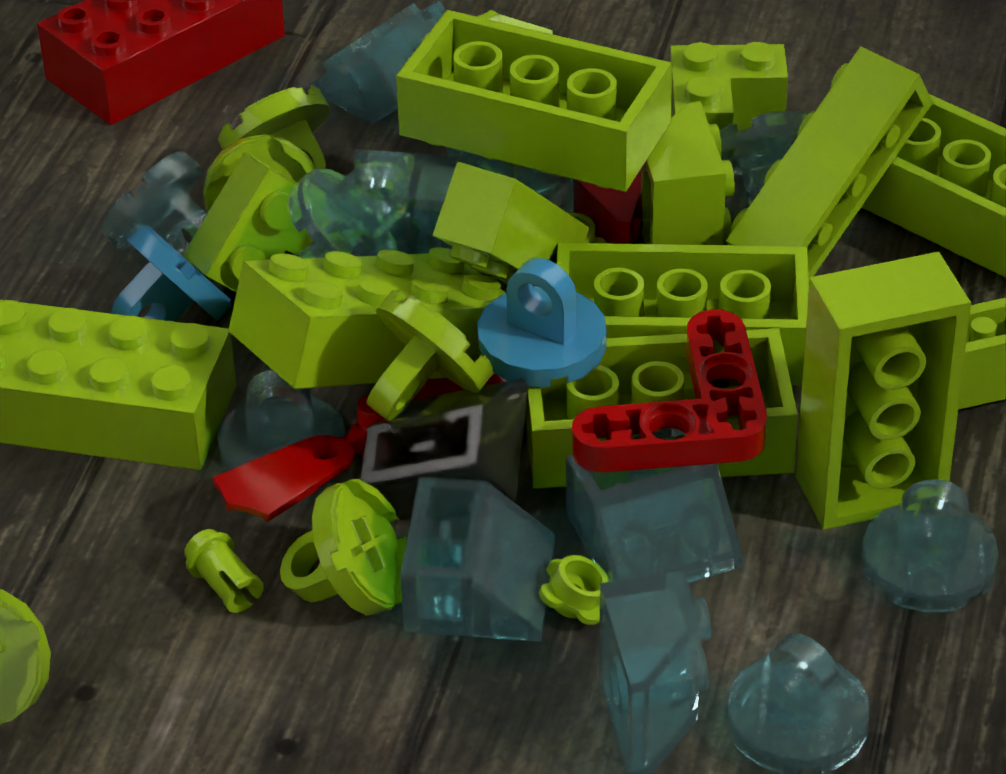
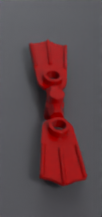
M493 374L479 392L473 393L447 378L428 379L411 402L391 421L386 420L367 405L369 396L367 395L358 400L357 422L352 425L349 433L339 438L331 435L308 437L214 476L213 486L221 494L226 509L229 512L233 510L243 511L259 516L265 522H269L316 492L321 485L330 479L338 477L352 465L354 457L361 455V457L370 461H379L386 458L389 454V439L404 432L410 425L417 427L434 426L445 417L467 408H476L518 390L523 385L508 382L502 377Z

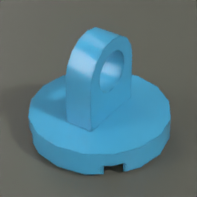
M142 224L127 238L149 262L119 294L113 304L111 314L137 316L144 307L152 304L151 309L143 318L176 322L195 301L219 322L227 313L226 311L232 306L230 303L231 299L148 225L144 226Z
M528 259L508 280L506 293L488 304L477 322L478 347L490 361L493 367L492 371L508 382L534 388L551 386V379H560L567 376V383L581 379L600 364L606 351L607 332L604 314L592 300L577 293L569 275L559 265L548 259Z

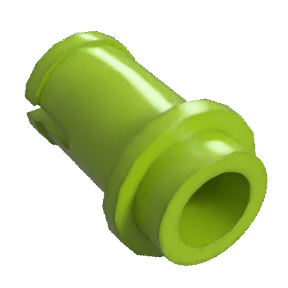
M214 529L203 530L194 535L185 547L186 568L193 577L204 578L223 600V604L230 612H243L250 608L253 603L240 589L246 587L255 598L259 599L264 589L263 582L235 554V543L227 533L217 532Z

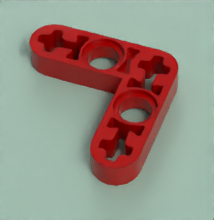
M718 309L701 311L692 316L687 323L686 357L696 399L598 406L584 410L572 422V456L575 462L584 469L606 473L741 462L758 456L765 447L767 412L746 327L742 319L734 313ZM712 340H719V344L724 347V352L714 353ZM717 379H732L742 385L734 389H719L712 386L710 382ZM738 414L740 430H733L732 425L727 422V416ZM671 428L681 430L686 435L676 440H663L657 438L652 433L659 429ZM632 434H639V439H632ZM597 438H606V441H599Z

